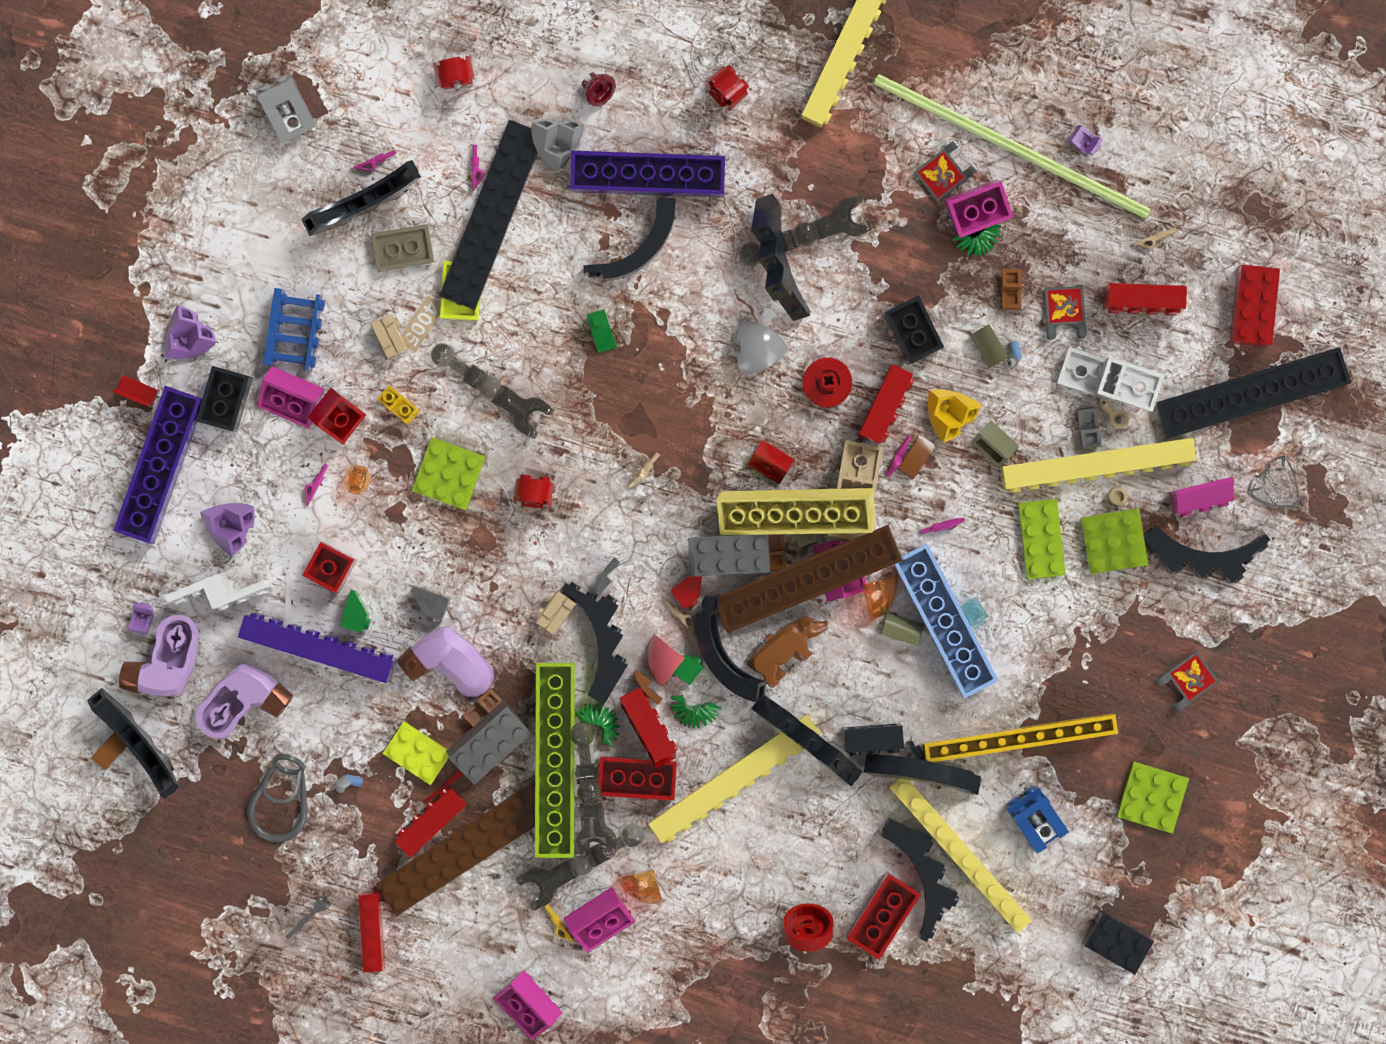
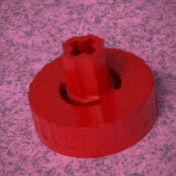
M832 357L817 359L808 366L803 375L802 387L806 397L814 405L822 408H831L838 406L846 400L851 392L853 379L848 367L842 361ZM831 377V384L826 386L824 384L825 379Z
M804 903L792 907L785 914L783 935L791 947L804 952H812L823 949L831 942L834 921L831 913L826 908L813 903Z

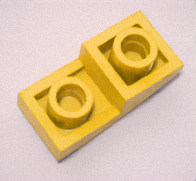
M390 385L377 398L380 403L408 426L420 412L416 406Z

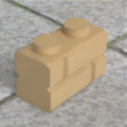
M390 314L370 324L388 360L409 350L408 345H410L406 334H401L399 328L402 326L397 317L393 318Z
M558 590L556 593L551 592L546 599L548 605L545 609L541 607L535 615L537 618L536 623L553 635L558 632L577 604Z

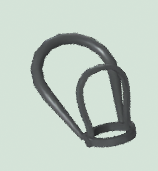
M278 754L273 758L271 769L253 792L247 807V818L250 827L259 837L270 842H284L293 839L302 831L307 821L308 811L304 775L306 765L292 755ZM278 760L291 761L297 764L300 769H288L282 766ZM275 769L288 775H298L295 791L287 799H275L266 793L265 787ZM301 782L300 818L296 826L289 832L281 835L270 834L264 831L258 825L255 818V805L260 795L263 794L267 800L273 803L287 804L297 796Z

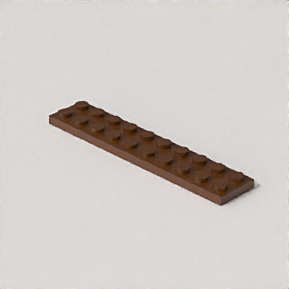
M888 524L874 530L872 533L859 536L720 595L718 612L727 633H731L899 563L904 559Z
M535 781L376 883L395 915L398 916L534 828Z

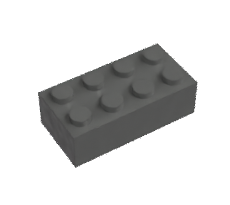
M768 534L688 538L690 577L770 572Z
M503 700L446 752L448 758L475 785L529 737L532 732L529 726Z

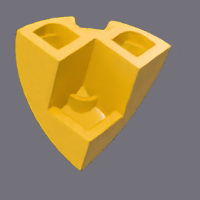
M935 389L930 390L928 395L929 419L933 430L942 442L950 441L959 436L961 428L966 423L971 424L982 406L973 398L954 391Z

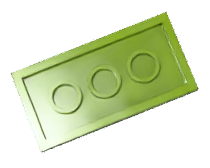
M1057 499L1018 503L1027 579L1066 575Z

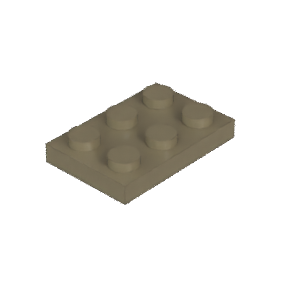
M428 224L371 233L377 272L435 263Z

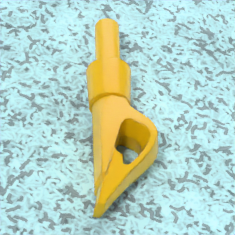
M548 904L545 905L544 908L551 916L550 920L556 925L555 935L559 938L575 942L562 924L557 913L554 914ZM562 930L565 936L560 935L558 931Z

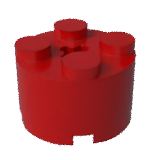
M465 56L466 60L460 57L439 61L440 65L434 62L433 68L437 86L447 90L455 88L454 84L458 83L462 86L473 84L472 80L475 79L471 57Z
M730 65L722 66L705 81V87L709 85L711 89L709 94L723 108L728 106V111H731L748 95L747 89L749 85L744 79L740 80L736 71Z
M521 474L520 478L515 481L513 503L517 504V501L522 502L521 506L543 508V505H547V508H551L554 484L550 482L551 478L539 477V479H531L530 475Z

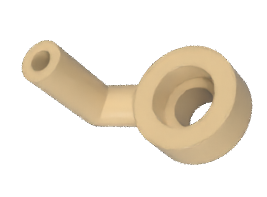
M1106 399L1100 401L1102 409L1110 415V423L1115 429H1124L1128 426L1130 418L1126 411L1113 409ZM1122 417L1124 420L1122 423H1117V418Z

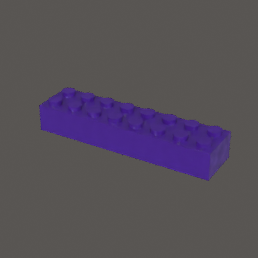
M571 150V192L724 198L725 156Z
M164 386L117 518L114 532L149 544H155L198 423L196 420L202 398Z
M254 612L250 615H244L238 638L383 683L391 682L397 659H394V655L390 653L380 652V654L374 653L375 649L366 646L358 648L356 647L357 643L347 640L343 641V643L338 642L339 638L331 635L322 637L319 636L320 632L311 629L303 631L299 625H283L284 621L276 618H269L267 620L264 619L265 615Z

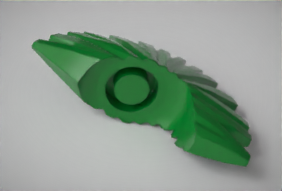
M992 225L977 231L973 237L966 235L959 238L957 234L952 241L961 240L956 247H961V251L968 247L966 254L970 255L973 250L974 256H977V253L979 256H982L981 251L985 255V250L989 253V248L992 250L994 248L989 240L998 243L993 236L1000 237V234H997V232H1001V230L997 229L1002 227L1001 225Z
M683 695L670 696V699L676 701V703L670 704V707H674L671 711L679 712L674 716L675 719L682 717L679 723L682 724L684 722V726L688 723V728H690L691 722L693 729H695V725L697 728H700V719L707 726L706 719L712 723V719L716 720L715 716H719L717 711L722 710V708L710 701L704 704L689 706L686 705L687 703Z
M589 704V708L587 705H584L585 710L583 707H580L581 714L576 710L575 713L581 724L587 723L600 727L603 730L601 742L613 748L614 745L609 738L618 740L615 735L619 736V733L612 730V728H620V725L612 724L618 720V717L614 718L616 713L611 715L613 710L608 713L610 707L605 709L606 705H602L598 713V704H595L594 710L591 704Z

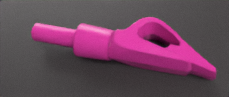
M473 145V157H471L472 191L475 190L484 177V172L479 168L477 145ZM477 173H480L481 176H480L479 180L477 181V180H476V175H477Z
M392 150L386 154L381 153L353 168L372 172L375 170L377 163L386 161V158L397 154V152ZM366 165H372L371 169H365L364 167Z
M907 436L903 445L899 446L885 476L890 477L900 466L902 458L907 451L906 447L911 440L910 436Z
M325 463L320 473H317L314 482L305 486L304 490L308 507L319 485H321L325 478L324 474L329 466ZM311 487L312 491L308 496V488Z
M964 517L954 518L932 524V527L921 529L920 532L924 534L932 531L935 533L941 530H952L963 523L965 519Z

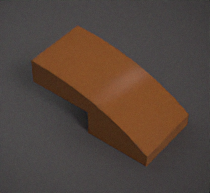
M1002 269V310H1021L1022 308L1021 269Z
M920 435L897 470L913 480L936 446Z
M768 534L770 571L786 568L784 534Z
M636 670L634 674L639 685L647 696L659 705L663 698L648 687L652 680Z
M490 688L461 717L473 728L503 700Z
M113 733L91 759L104 770H107L118 756L127 749V746Z

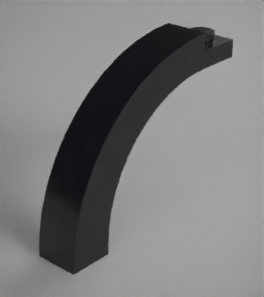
M675 198L656 199V218L653 228L645 242L635 252L616 262L583 265L584 274L588 275V278H598L600 274H603L604 281H612L634 274L649 264L662 250L671 233L676 211Z
M710 593L704 595L702 600L703 610L695 614V629L697 642L705 663L718 681L734 694L756 703L764 700L767 681L755 678L740 669L731 660L723 647L717 621L720 594Z
M866 754L863 773L876 777L920 781L952 788L971 795L979 794L981 776L975 775L972 771L941 763L892 755Z

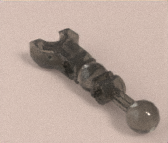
M855 195L840 200L834 213L810 223H800L794 229L782 232L785 252L800 246H810L815 240H820L840 232L856 237L871 231L873 226L870 222L855 223L851 219L852 209L863 202L862 195ZM754 242L744 244L739 252L741 262L750 267L758 265L760 263L758 260L760 245Z
M439 343L432 348L431 359L435 365L439 367L449 366L464 376L462 381L478 390L483 398L492 400L513 415L516 429L529 438L536 439L538 436L537 430L530 425V415L534 411H540L546 415H551L555 411L543 399L538 397L525 399L505 385H502L497 377L488 375L474 364L471 367L455 357V352L449 344Z
M579 722L572 727L570 732L572 742L578 746L580 765L575 767V777L577 785H579L577 795L582 801L579 803L581 831L574 840L576 856L578 859H585L590 853V842H598L602 846L606 857H614L617 852L616 834L605 824L602 799H599L601 788L597 783L599 781V770L596 763H591L589 744L594 739V730L588 723Z
M628 824L622 829L621 836L606 844L600 842L585 851L576 852L574 858L548 871L532 868L518 876L515 880L519 885L533 882L539 886V897L530 903L531 910L535 911L552 902L558 887L579 875L589 874L593 867L595 868L611 859L610 854L625 846L629 848L639 847L645 839L644 830L638 824Z

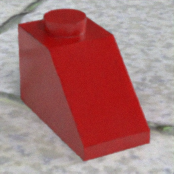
M688 576L671 590L684 609L686 607L691 609L699 603L697 599L700 597L702 576Z

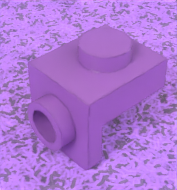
M1077 125L1068 139V142L1080 152L1088 155L1096 153L1103 141L1102 138L1094 136L1082 125Z
M134 603V611L128 630L148 635L154 617L153 607L146 603Z

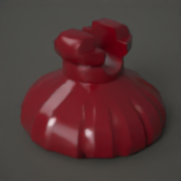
M592 72L589 74L591 80L585 81L584 79L581 84L585 89V97L588 104L598 107L604 105L612 98L616 83L615 79L608 74L596 75Z

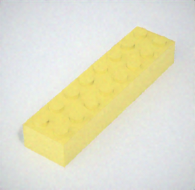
M873 488L721 491L717 497L720 535L872 533L876 526Z

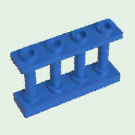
M274 288L263 360L264 365L274 366V362L283 361L304 364L305 370L309 372L312 371V368H315L316 357L314 352L319 346L317 332L322 327L320 312L324 311L325 300H322L323 296L316 294L315 300L288 297L283 289ZM290 304L314 308L313 319L286 316L282 313L283 305ZM288 323L311 327L310 338L281 334L279 332L280 324ZM286 342L308 346L307 357L279 353L276 351L277 343Z

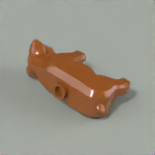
M802 616L783 626L775 634L769 633L763 639L764 643L753 652L750 660L747 662V666L754 672L762 675L764 680L767 681L766 684L774 688L780 683L779 680L787 674L780 669L779 665L786 663L793 656L800 662L803 659H808L813 652L807 647V639L816 637L827 630V620L817 621L811 617Z

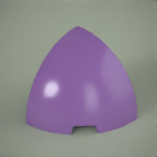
M177 305L166 333L165 358L186 359L201 355L211 349L216 343V338L208 324L206 326L198 320V315L195 312Z
M228 503L200 512L207 531L223 551L233 556L244 546L247 541L245 536L248 529L253 528L254 506L243 503Z

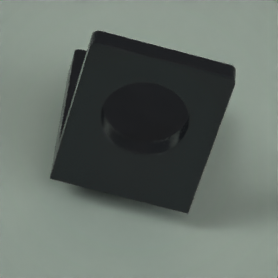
M911 739L908 740L916 758L923 760L921 756L924 753L920 746H915Z

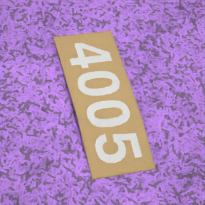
M428 295L402 334H406L410 342L408 348L414 352L418 350L440 315L441 303Z

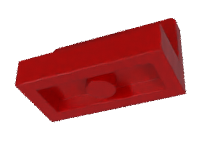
M123 375L118 388L113 389L112 392L153 408L160 390Z
M762 440L747 465L780 484L794 462V458Z

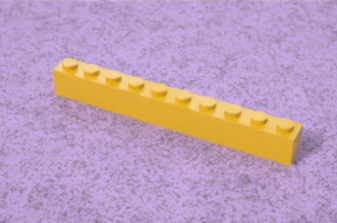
M1110 713L922 742L925 760L938 762L1118 734L1115 714Z

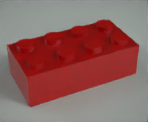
M1243 264L1237 267L1229 343L1263 347L1273 345L1280 268Z
M1109 283L1103 287V310H1108V314H1119V312L1127 311V314L1137 315L1140 312H1146V315H1158V313L1165 312V316H1177V314H1181L1186 309L1187 286Z
M894 364L889 367L858 432V437L877 446L886 441L890 433L887 429L889 425L892 426L898 416L895 412L905 402L906 397L903 395L905 391L908 392L914 383V379H912L913 373Z
M601 755L597 796L675 801L677 760H672L655 769L650 758Z
M887 871L846 934L847 940L880 960L921 896L920 892Z

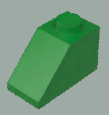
M605 309L587 314L586 316L598 353L617 348Z
M350 590L340 627L364 633L371 624L370 614L358 592Z
M684 655V660L674 671V674L688 685H691L704 668L701 665L703 661L695 655L692 657Z

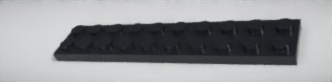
M512 120L508 121L439 297L474 311L476 310L538 154L530 127Z
M1341 347L1158 401L1156 406L1166 438L1169 439L1351 384Z

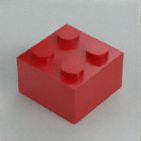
M331 387L307 418L343 445L365 418L366 414Z
M320 541L302 576L339 594L357 559Z

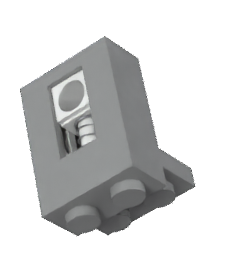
M282 75L276 79V82L270 85L268 83L263 84L256 91V95L281 143L316 127V123L291 75L287 77ZM290 100L294 108L293 111H291L292 109H290V106L285 101ZM279 104H281L280 107H281L282 110H283V111H282V113H284L283 116L281 115V113L279 112V110H278V108H277V105H279ZM291 117L298 119L294 125L288 124L287 120Z

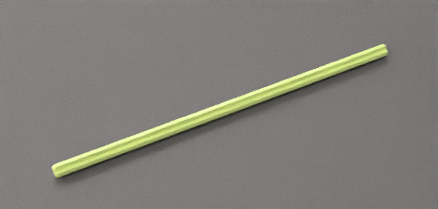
M877 75L874 81L875 85L1142 218H1146L1150 213L1148 207L882 75Z

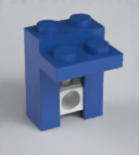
M1030 786L1023 791L1024 795L1009 800L1007 802L1008 806L1005 809L1033 850L1038 854L1047 848L1046 844L1057 837L1062 838L1069 831L1051 806L1047 796L1042 793L1039 787ZM1038 810L1045 818V821H1042L1039 815L1036 813ZM1029 816H1031L1030 819L1036 824V827H1033L1027 819ZM1043 826L1049 827V833L1046 836H1041L1040 829Z

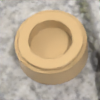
M1115 487L1109 491L1108 501L1113 506H1122L1127 502L1128 494L1125 489Z

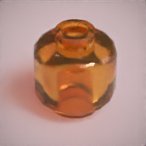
M354 465L348 468L344 485L349 489L350 493L359 495L360 492L368 490L371 480L368 468L361 465Z

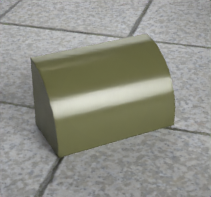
M990 324L970 335L989 368L1008 358L1006 351Z
M990 421L971 442L999 468L1019 447L993 421Z
M886 613L880 634L918 646L924 624Z

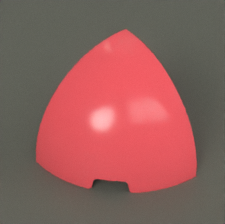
M654 634L647 649V664L653 679L659 686L663 687L684 660V657Z

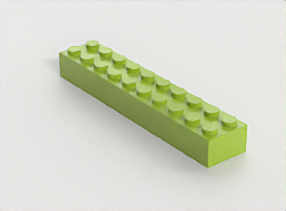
M536 663L535 858H574L575 663Z

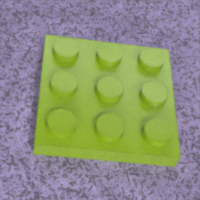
M431 437L412 491L467 511L486 457Z
M1139 508L1081 517L1090 574L1148 565Z
M1133 761L1116 816L1173 834L1189 778Z

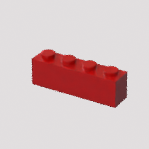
M638 688L619 697L620 706L655 769L676 759L677 746L673 740H669L667 736L669 734L664 724H660L658 720L660 718L655 708H651L649 704L650 698L647 694L643 693L641 688Z
M453 787L449 790L445 788L438 794L439 800L435 803L431 801L424 808L426 812L422 816L417 814L410 821L412 825L408 829L403 827L396 834L398 838L395 840V843L410 858L468 804Z
M361 892L358 895L363 973L380 972L385 969L381 892Z

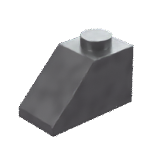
M413 586L412 592L423 615L427 616L426 619L435 623L438 620L443 621L451 599Z

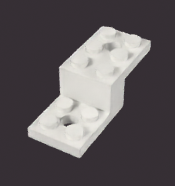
M1068 347L1056 384L1106 399L1110 402L1116 400L1153 412L1164 375L1112 357L1105 359ZM1078 366H1083L1086 369V374L1082 377L1076 374ZM1137 382L1144 384L1145 388L1142 393L1136 392L1134 388Z
M219 573L167 594L165 598L167 603L179 605L189 601L188 597L190 596L199 597L206 594L212 610L218 609L220 612L233 608V603L242 604L250 601V596L259 597L269 593L268 589L272 588L270 580H263L233 592L227 575Z

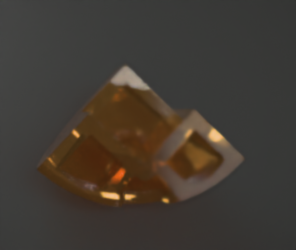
M898 576L862 584L869 622L883 616L894 604L898 593Z
M654 869L638 873L632 871L617 875L623 889L635 900L646 904L664 903Z

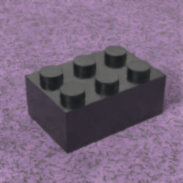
M919 295L883 313L908 366L944 348Z
M212 366L196 421L237 433L253 378Z
M900 723L842 727L844 751L850 756H859L861 752L868 751L869 755L881 754L880 750H887L888 753H899L900 749H904L903 725Z
M1099 910L1081 943L1088 949L1136 975L1154 941Z

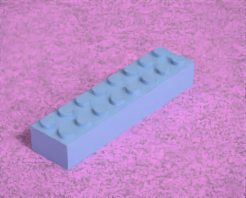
M924 544L902 555L904 560L893 566L962 698L965 699L999 681L928 544Z

